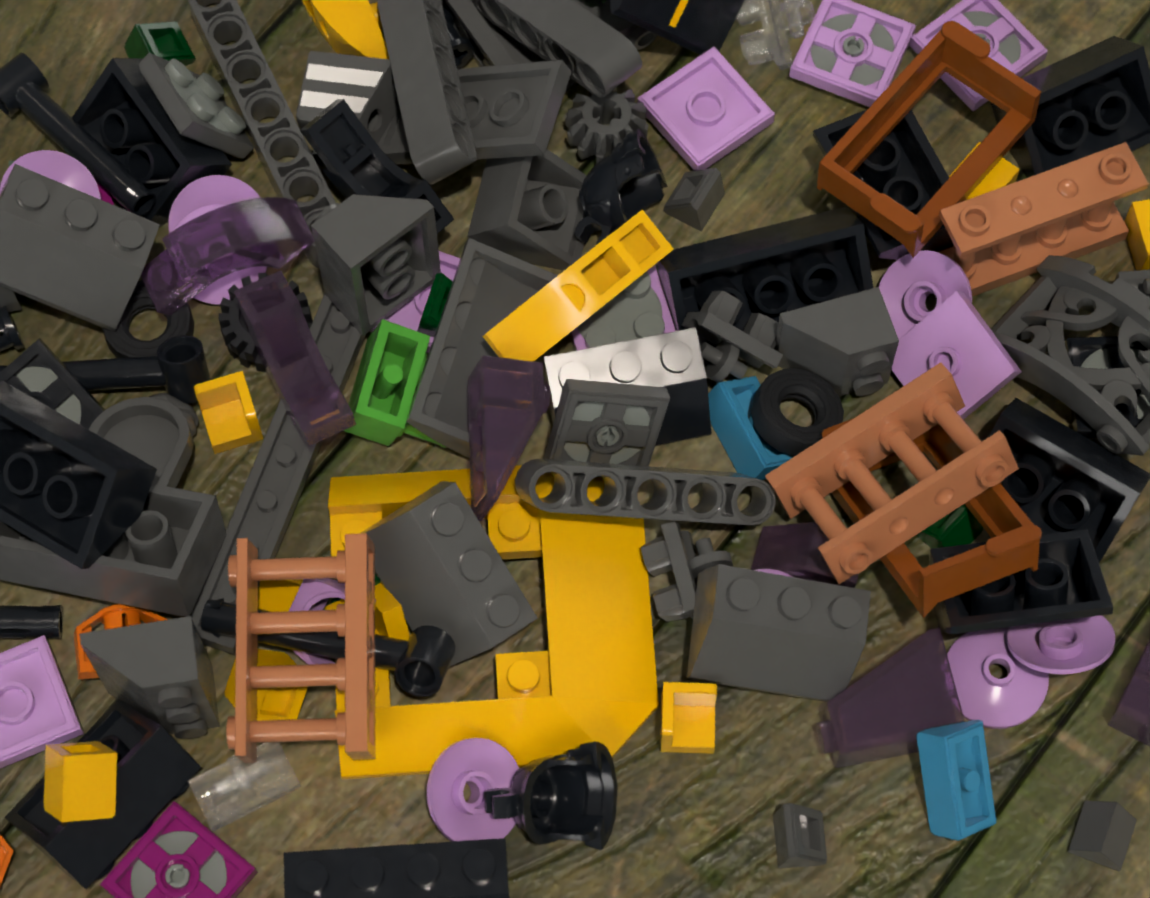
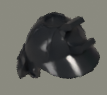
M639 129L627 134L623 142L618 143L612 149V154L598 162L583 180L579 196L587 217H584L575 228V236L583 244L588 242L592 233L600 230L602 233L597 240V245L642 209L644 211L651 205L659 203L664 197L663 188L668 187L654 150L645 134Z
M595 741L580 744V748L567 750L564 755H553L533 760L516 771L512 779L511 788L484 790L485 812L493 813L494 819L514 817L518 826L529 835L530 839L540 845L561 839L584 841L585 845L602 850L611 836L616 819L618 784L613 758L605 745Z

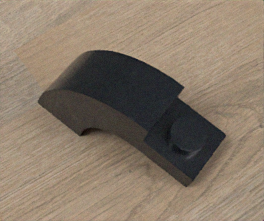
M344 99L335 100L300 130L326 165L323 172L346 199L355 194L428 200L434 206L437 234L454 220L426 179L415 178L398 167L377 145Z

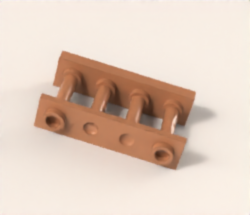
M1124 142L941 209L939 216L954 246L938 253L950 257L963 269L969 280L973 297L1037 273L1038 270L1036 268L1049 255L1075 259L1125 240L1129 230L1113 201L1148 188L1149 183L1129 146Z
M941 362L765 475L778 502L789 518H793L806 509L829 541L819 546L818 549L838 584L843 583L855 574L861 573L873 562L991 486L999 484L1008 475L1019 469L1007 439L1000 430L984 441H981L957 413V411L965 407V404L952 374ZM937 424H940L964 453L939 470L934 468L912 441ZM895 452L919 483L891 499L868 469ZM851 481L874 512L846 528L824 497Z
M367 533L345 534V550L337 551L336 556L258 559V549L248 538H237V555H230L228 560L229 583L231 587H236L235 716H229L227 719L226 736L228 748L235 749V756L244 763H257V743L337 740L339 746L345 745V752L354 760L376 759L374 543ZM337 578L338 583H345V604H337L336 610L258 613V581ZM337 631L339 637H345V658H337L335 664L257 666V634ZM337 685L339 691H345V712H338L336 718L257 721V688Z

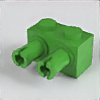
M384 319L380 321L367 339L341 427L342 431L386 446H390L397 437H401L405 433L437 444L441 448H446V446L433 440L406 422L415 389L418 387L427 360L426 350L430 340L429 335Z

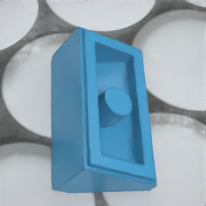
M756 376L718 382L708 393L711 425L737 473L765 480V475L794 456L777 451L763 440L754 427L751 408L754 394L761 384Z
M976 719L918 732L916 737L931 833L959 841L996 824L983 721Z

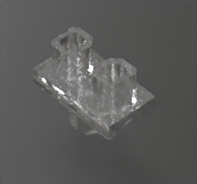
M744 0L737 15V20L741 26L760 20L762 23V29L740 35L742 53L749 65L774 60L780 71L792 66L793 60L786 30L790 31L791 38L797 39L804 36L803 26L809 24L815 17L813 4L809 0H783L784 2L782 3L780 0Z
M266 742L257 746V761L254 763H244L233 755L227 758L226 762L188 780L212 832L301 788L279 742Z

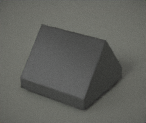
M717 168L685 172L663 210L668 215L702 232L725 194L721 172Z
M1084 801L1068 852L1120 872L1137 819L1118 802Z
M793 803L783 804L773 815L778 868L821 866L827 864L822 812Z

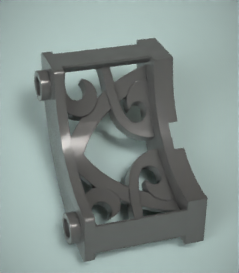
M1049 255L1036 268L1041 277L991 330L1022 371L1016 377L1040 387L1071 408L1097 432L1096 436L1099 442L1109 451L1115 454L1143 456L1150 449V413L1134 428L1115 406L1118 404L1128 405L1135 417L1138 402L1135 391L1137 389L1143 392L1150 403V298L1120 278H1117L1113 284H1110L1094 276L1096 273L1095 266L1073 258ZM1079 308L1089 311L1091 314L1079 315ZM1110 322L1120 328L1118 352L1125 368L1097 369L1073 366L1065 346L1063 329L1086 331L1100 328ZM1027 339L1032 340V342H1030V343H1028V344H1026V343L1020 341V340H1027ZM1135 341H1139L1148 349V351L1139 350L1138 359L1142 363L1141 365L1130 349V344Z

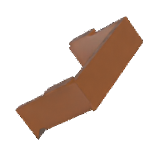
M948 21L943 24L942 29L819 162L817 189L820 191L825 189L900 241L913 258L942 227L943 222L939 216V211L965 201L1035 122L1042 92L988 57L991 49L989 43L956 21ZM947 72L1007 112V114L919 213L915 215L888 195L879 193L854 176L853 173L937 80Z
M850 420L823 430L822 439ZM940 424L912 440L921 452L927 455L938 470L964 454ZM894 452L868 470L879 469L900 461V458ZM851 481L832 492V495L854 524L874 512ZM1001 483L991 486L965 503L991 537L986 544L922 568L904 543L880 558L923 618L939 602L1027 568H1031L1032 571L1038 570L1039 542L1042 537V531L1030 521Z

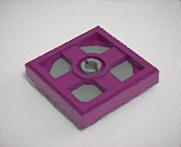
M173 801L100 885L114 898H236L257 874V871L250 863Z

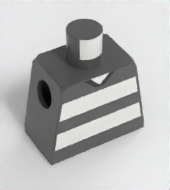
M310 51L296 112L298 124L303 128L335 100L344 99L378 145L399 108L390 60ZM313 149L312 155L316 163L323 167H326L321 158Z

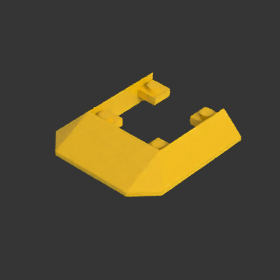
M522 465L331 477L328 499L331 556H336L337 551L345 550V534H360L441 481L455 482L477 519H488L489 539L502 560L542 557L549 649L548 651L495 654L498 699L391 706L390 670L375 667L376 759L354 760L345 752V745H338L342 780L430 774L435 761L446 748L455 742L468 738H484L500 744L513 756L519 768L533 760L553 755H564L567 750L580 748V744L595 741L605 745L612 758H614L659 707L649 578L640 548L646 544L644 518L553 513L540 510L524 502L516 491L515 478ZM544 473L537 480L535 489L538 498L546 497L553 490L554 477L551 473ZM595 477L588 484L587 497L590 502L597 500L603 494L604 480L602 477ZM337 685L335 718L338 712H345V691H339Z

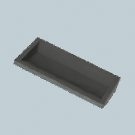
M468 238L406 422L433 440L489 467L497 464L505 456L534 362L514 377L482 336L558 275Z

